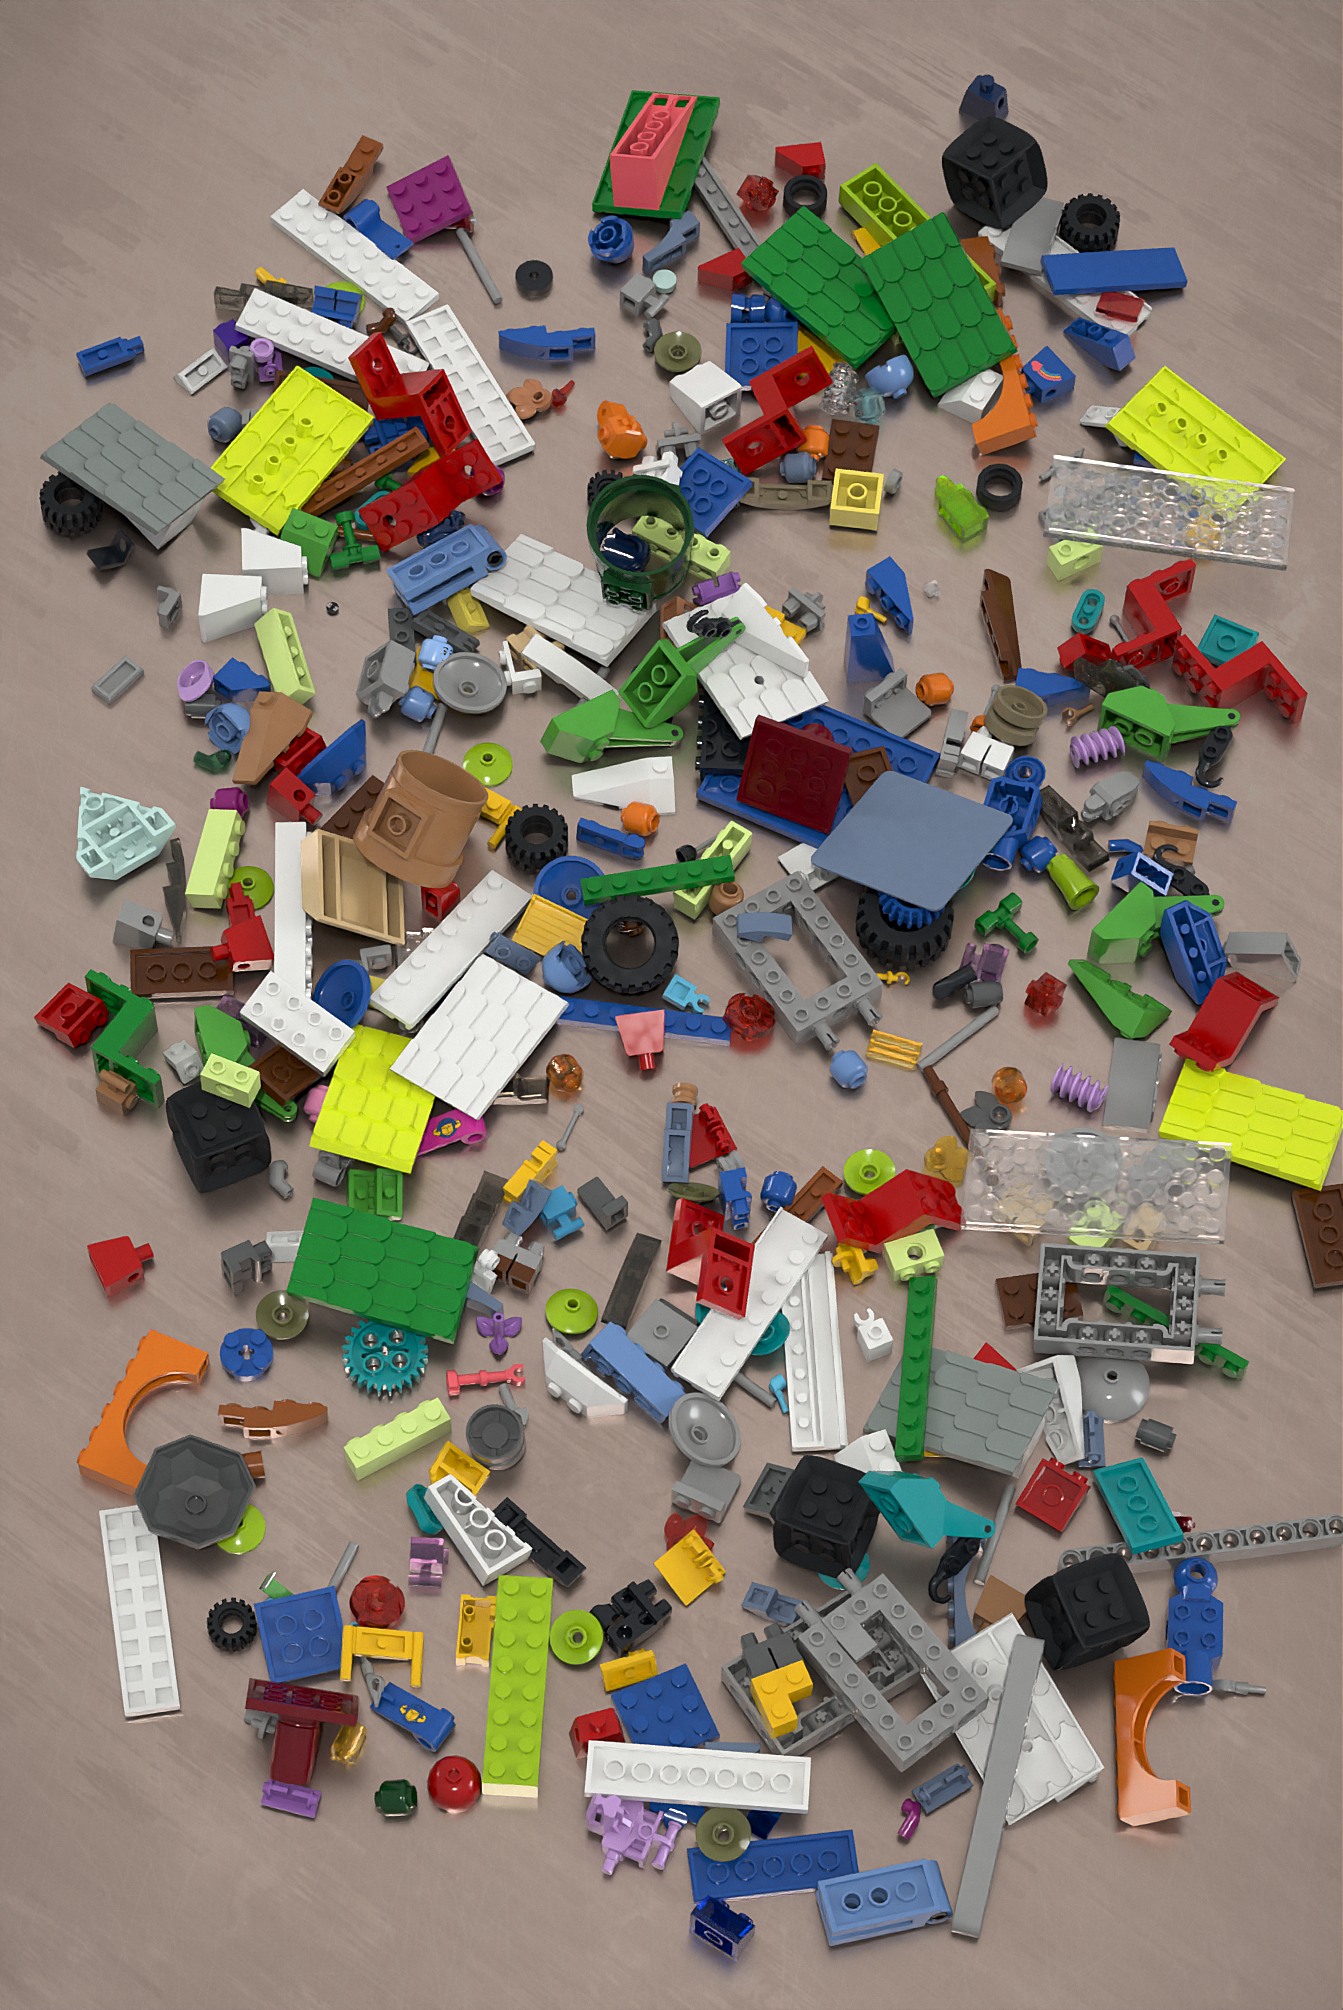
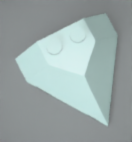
M80 787L81 803L79 806L76 860L89 877L117 880L158 856L175 830L176 825L162 808L153 806L151 809L140 806V803L106 793L99 795L90 792L88 788Z

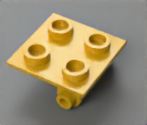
M694 1529L653 1563L685 1606L714 1582L715 1584L720 1582L724 1578L723 1574L726 1573L725 1569Z

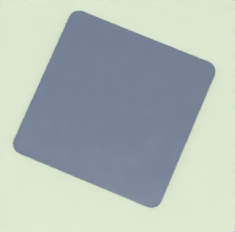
M886 771L880 775L811 856V863L818 868L929 911H939L947 904L1013 823V818L1002 811L895 771Z

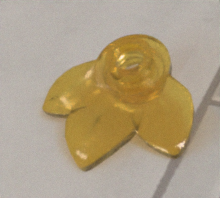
M954 1136L939 1138L934 1148H930L924 1156V1163L929 1171L934 1173L940 1172L946 1180L951 1182H963L964 1176L961 1169L968 1167L974 1161L971 1152L963 1147H957V1139Z

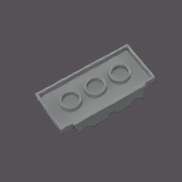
M1042 197L1030 210L1012 224L1000 266L1041 276L1043 267L1040 260L1042 255L1051 254L1061 223L1064 202Z
M1115 1037L1103 1127L1142 1133L1149 1132L1150 1123L1153 1122L1162 1059V1053L1159 1054L1161 1044Z

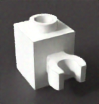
M869 1308L866 1311L867 1320H861L857 1313L854 1314V1324L858 1327L857 1342L867 1362L891 1354L893 1338L883 1318L874 1321V1313Z

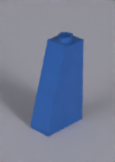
M873 613L848 615L843 662L847 684L883 681L889 673H895L892 654Z

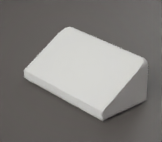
M212 348L173 378L186 391L192 394L228 366L216 350Z
M304 1230L267 1232L266 1243L272 1252L271 1262H295Z

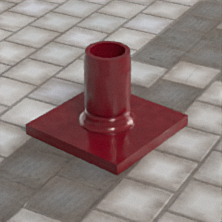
M758 714L754 722L736 800L830 834L834 826L853 748L834 742L832 733L821 724L810 723L800 730Z
M250 1678L245 1709L274 1713L279 1716L278 1720H276L268 1777L274 1781L286 1784H309L314 1768L321 1728L319 1724L323 1721L356 1727L358 1695Z

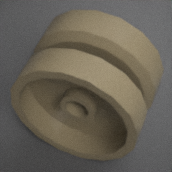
M1016 685L999 687L992 701L993 704L984 718L985 726L990 733L1006 743L1017 746L1031 744L1047 714L1046 704L1038 695L1024 687Z

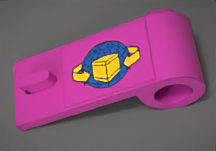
M455 1109L429 1119L417 1156L458 1140L465 1144H475L483 1141L487 1137L483 1117L477 1121L460 1110Z

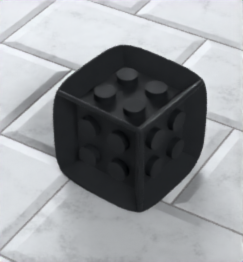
M994 116L980 119L957 137L942 154L943 174L952 202L963 213L990 227L1003 229L1011 225L1030 210L1047 191V172L1038 142L1028 132L1003 119Z
M201 1081L187 1086L167 1098L165 1104L167 1120L173 1133L175 1145L191 1181L199 1192H209L251 1177L270 1165L272 1160L270 1140L255 1101L248 1108L202 1090Z
M804 1455L796 1466L778 1506L773 1525V1542L776 1553L793 1564L832 1578H837L842 1572L846 1574L845 1570L847 1568H851L855 1574L872 1540L880 1514L878 1508L859 1484V1481L866 1473L823 1457Z
M1119 1553L1101 1555L1064 1568L1054 1575L1042 1579L1026 1593L1024 1598L1026 1611L1037 1638L1045 1640L1043 1653L1054 1670L1070 1669L1107 1656L1135 1642L1150 1627L1149 1614L1129 1566Z

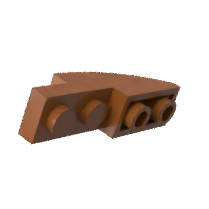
M362 135L344 167H339L318 205L335 213H342L356 199L373 174V166L384 149L383 143Z
M290 1399L274 1401L273 1410H268L263 1406L247 1408L236 1403H229L227 1405H219L218 1419L219 1425L242 1427L244 1438H278L303 1433L327 1423L328 1407L317 1402L301 1404Z

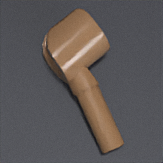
M1089 704L1077 710L1067 707L1062 711V718L1069 715L1073 716L1067 719V725L1073 726L1076 724L1078 717L1093 710L1094 706Z

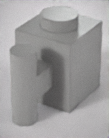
M638 272L620 290V305L637 316L648 308L644 312L648 319L653 318L669 301L668 296L664 293L656 298V284L649 277H644Z

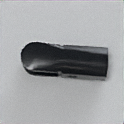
M969 963L949 974V976L935 982L933 985L935 997L945 998L955 990L978 979L971 964Z

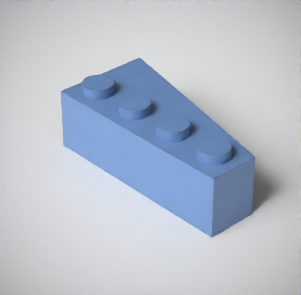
M610 1321L589 1342L581 1355L586 1362L589 1359L594 1361L598 1366L596 1371L602 1376H612L615 1379L616 1387L623 1393L635 1395V1403L661 1424L669 1416L673 1404L685 1395V1390L676 1380L672 1381L665 1374V1369L659 1363L652 1362L646 1356V1351L641 1345L633 1343L627 1338V1333L621 1326L614 1325Z

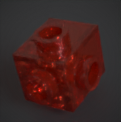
M747 175L736 195L746 202L745 206L757 212L758 210L767 211L774 205L775 197L779 191L773 187L774 183L768 178L760 177L759 175Z
M1045 972L1037 981L1032 980L1025 991L1028 996L1024 1004L1032 1008L1036 1013L1046 1017L1052 1010L1057 1011L1064 1000L1062 996L1067 984Z

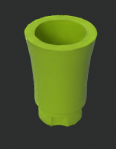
M1058 854L1050 860L1046 869L1065 896L1072 910L1081 909L1095 899L1099 892V886L1089 879L1072 859H1069L1066 854Z

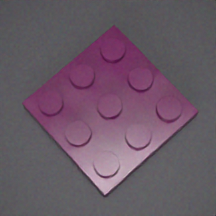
M449 155L386 187L406 238L411 240L413 244L473 214Z

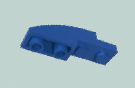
M546 325L498 331L499 349L517 356L537 360L562 361L573 360V352L595 349L596 335L594 327L547 333Z
M1146 760L1142 777L1169 804L1202 821H1205L1207 814L1229 822L1232 821L1237 801L1225 795L1209 792L1203 787L1193 786V776L1188 775L1184 771H1176L1165 767L1159 762Z

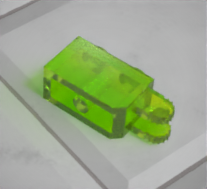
M939 476L936 480L935 494L939 499L938 514L962 543L986 531L989 519L988 512L983 506H979L971 491L966 490L961 483L955 485L947 476Z

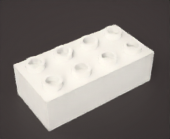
M272 971L268 973L240 1011L242 1019L324 1078L356 1037L353 1029Z

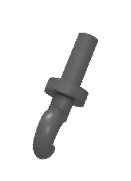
M394 325L389 328L398 338L397 342L400 345L404 344L403 348L406 353L413 355L418 351L417 346L413 351L407 349V346L410 344L407 340V334H402Z

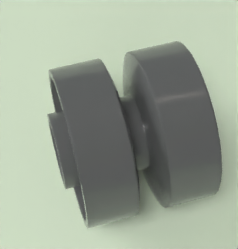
M498 1404L486 1405L475 1411L467 1423L466 1439L474 1459L483 1467L491 1470H504L515 1465L525 1451L526 1438L520 1419L510 1408Z

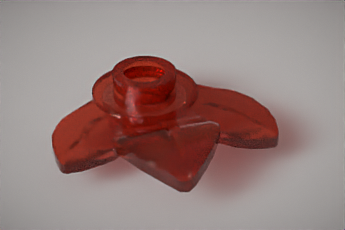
M673 1513L667 1519L664 1533L668 1539L666 1551L693 1529L711 1551L714 1547V1542L704 1537L707 1530L706 1519L701 1515H695L684 1521L678 1514Z

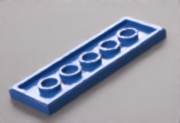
M1175 247L1042 255L1040 260L1053 296L1183 288L1188 283Z
M853 1829L750 1841L747 1850L739 1858L729 1862L711 1860L702 1853L699 1847L687 1848L694 1905L812 1892L818 1890V1881L859 1873Z

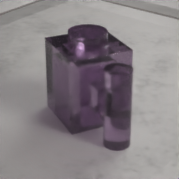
M967 943L959 969L970 963L972 967L977 968L976 975L978 979L975 981L994 980V982L1001 983L1010 949H1006L999 944L985 943L980 955L975 953L977 947L975 944Z
M411 1537L410 1572L420 1573V1575H409V1586L441 1587L442 1576H431V1573L443 1574V1564L448 1565L449 1548H444V1538Z

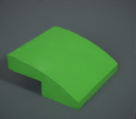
M379 1167L376 1168L375 1172L349 1169L346 1176V1206L361 1212L385 1217L390 1221L401 1220L402 1171Z

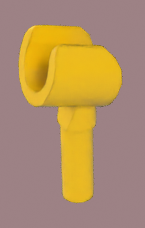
M860 596L855 607L856 614L873 613L876 619L885 623L887 618L869 608L870 600Z

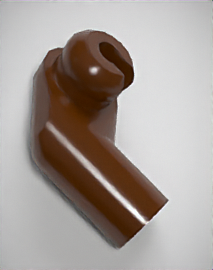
M389 307L383 310V318L380 322L366 324L368 336L376 332L387 333L390 330L389 328L397 321V314H395L393 308Z

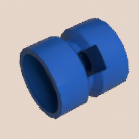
M732 293L731 323H745L746 321L749 323H764L765 295L752 294L750 298H747L746 294Z

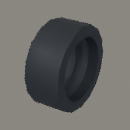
M800 175L790 179L785 185L783 193L785 211L790 216L797 213L803 205L796 203L791 197L794 193L804 190L813 192L819 197V200L814 204L804 206L817 217L821 216L827 205L828 191L825 184L819 178L812 175Z
M998 463L987 466L978 475L976 488L978 501L984 507L993 511H1005L1013 508L1021 499L1023 485L1021 475L1015 468L1006 464ZM1002 479L1009 482L1014 489L1008 495L997 496L989 493L985 488V484L990 480Z

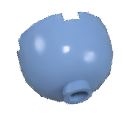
M906 355L886 361V365L882 367L877 366L865 375L868 386L876 395L880 396L879 394H882L885 398L893 396L894 399H898L907 393L906 388L911 385L913 380V368Z
M224 703L207 713L205 725L209 723L211 730L208 732V736L221 751L225 753L232 751V754L240 751L242 741L250 727V713L245 708L236 703Z
M562 941L545 954L542 962V977L545 984L556 991L574 993L590 983L591 974L586 975L584 968L587 966L581 952L571 943L566 946V941Z

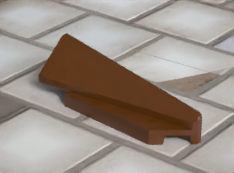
M984 569L982 583L985 591H981L979 605L1004 683L1016 681L1018 669L1022 668L1011 581L1009 577L991 569Z

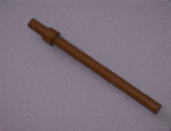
M931 1065L925 1067L923 1072L931 1084L930 1089L934 1096L940 1099L996 1196L1004 1195L1006 1190L947 1093L949 1089L945 1082L939 1079Z

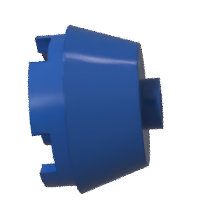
M607 216L600 219L601 223L596 226L594 231L590 230L588 235V244L592 254L598 259L614 264L625 261L630 257L635 246L630 224L616 216Z

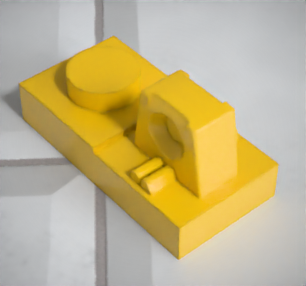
M644 1648L628 1652L629 1657L599 1664L606 1692L658 1675L653 1651H645Z

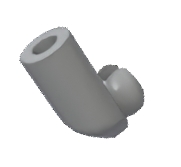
M276 1160L269 1167V1183L284 1198H288L294 1191V1188L284 1180V1173H286L288 1165L284 1160Z

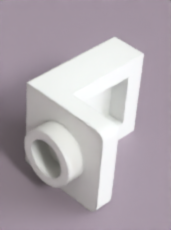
M185 1040L173 1044L168 1050L162 1052L165 1060L177 1071L182 1083L186 1084L200 1076L204 1068L197 1051Z

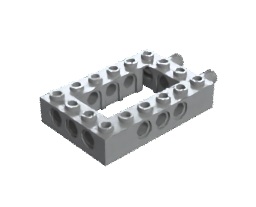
M799 871L792 873L713 918L712 933L796 1046L817 1036L826 1050L832 1049L830 1045L835 1048L840 1040L835 1036L830 1027L858 1011L869 1026L874 1025L873 1020L877 1024L882 1019V1015L872 1004L882 997V981ZM794 911L795 924L798 927L801 926L810 938V944L816 946L824 957L823 961L825 964H829L837 974L839 982L804 1000L762 942L737 937L736 917L738 914L768 912L787 915Z
M1041 1243L1033 1353L1193 1364L1195 1345L1198 1343L1222 1345L1223 1328L1199 1327V1324H1196L1198 1297L1201 1294L1225 1297L1226 1279L1202 1278L1199 1275L1201 1254ZM1065 1283L1171 1290L1169 1334L1167 1328L1160 1324H1153V1326L1132 1325V1322L1117 1324L1105 1323V1320H1100L1099 1322L1078 1321V1318H1068L1063 1322Z
M847 1568L845 1570L846 1574L842 1572L837 1577V1580L852 1595V1597L842 1603L864 1630H867L869 1624L883 1614L882 1626L887 1633L890 1632L902 1646V1651L905 1654L908 1653L920 1667L919 1671L922 1674L925 1673L938 1688L937 1692L943 1698L906 1724L837 1643L836 1638L821 1622V1619L825 1616L821 1617L808 1599L802 1602L803 1606L800 1603L794 1610L809 1627V1629L797 1637L796 1648L902 1773L987 1708L989 1696L884 1574H881L868 1585H864L853 1573L852 1569ZM837 1613L831 1617L830 1623L834 1629L841 1630L846 1627L847 1619L843 1614ZM836 1617H841L844 1620V1624L836 1626L833 1620Z
M846 1590L815 1610L821 1617L826 1616L852 1597V1595ZM881 1615L870 1623L869 1628L865 1630L877 1644V1649L867 1655L875 1667L868 1671L866 1677L888 1701L919 1681L920 1669L908 1653L905 1654L902 1651V1646L890 1632L887 1633L882 1626L883 1617ZM801 1618L784 1628L783 1632H789L795 1646H797V1637L809 1629V1627ZM742 1655L722 1666V1681L773 1755L798 1757L856 1721L836 1695L830 1698L826 1696L819 1705L807 1712L804 1710L797 1715V1730L771 1740L750 1692L751 1682L747 1668L742 1661Z

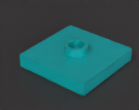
M1214 614L1197 648L1210 663L1221 666L1253 647L1259 638V632Z

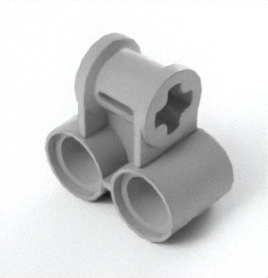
M321 1150L318 1153L319 1159L314 1167L312 1177L337 1188L344 1178L347 1166L349 1167L352 1164L354 1158Z

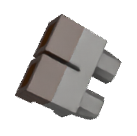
M510 1231L504 1240L499 1238L493 1248L498 1253L497 1256L500 1257V1261L492 1272L497 1275L496 1280L505 1284L508 1281V1285L530 1294L535 1278L542 1269L544 1245L532 1241L527 1250L521 1248L522 1236Z

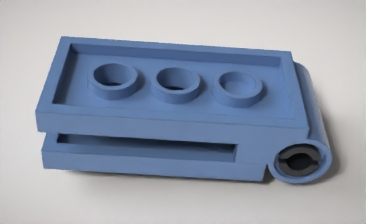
M470 523L386 569V572L393 582L392 585L395 592L411 613L415 615L487 576V569L497 570L501 568L506 562L507 555L484 526H473Z
M921 1859L821 1880L817 1884L816 1899L830 1946L925 1926V1922L929 1924L944 1922L953 1915L940 1868L935 1860Z

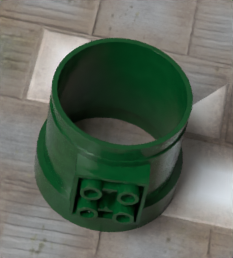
M633 474L632 476L620 478L612 482L594 499L587 517V537L590 551L596 561L597 571L601 578L603 599L614 605H619L620 603L629 605L630 608L637 611L650 610L653 601L668 596L682 584L690 567V551L694 541V523L690 505L681 493L680 485L669 483L655 476ZM635 516H652L662 519L671 524L684 540L682 549L677 557L667 565L648 572H631L620 569L607 561L600 548L605 536L616 524Z

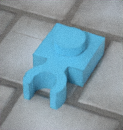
M676 974L661 997L682 1010L688 1005L695 1014H703L704 1012L697 1005L698 1002L708 1005L711 1000L704 994H695L697 986Z

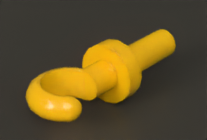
M887 971V974L876 973L880 980H886V984L897 981L899 976L906 979L904 985H907L910 981L908 974L905 972H898L895 975H892V971Z

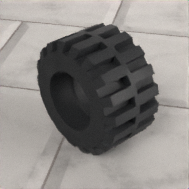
M1088 193V196L1080 194L1077 199L1073 197L1069 203L1065 204L1061 216L1059 235L1063 241L1079 253L1111 251L1113 245L1117 242L1120 212L1117 211L1115 204H1111L1110 199H1103L1102 195L1093 196V193ZM1091 223L1098 227L1089 228L1083 226L1082 224Z
M60 471L57 472L58 475L56 476L53 474L49 476V481H44L42 484L43 488L40 489L39 493L44 522H47V526L50 529L54 528L55 533L60 534L64 532V536H69L70 534L79 536L80 532H89V528H94L97 525V521H100L102 517V500ZM70 499L82 501L75 506L61 505V503Z
M533 804V807L530 808L528 805L522 807V811L517 809L514 812V817H509L508 825L505 827V846L508 858H512V863L515 866L520 864L521 870L530 869V873H535L536 870L541 871L552 860L566 856L568 852V825L565 823L563 815H558V810L555 808L549 810V806L545 804L543 807ZM533 833H541L549 837L546 842L540 844L530 843L524 838Z

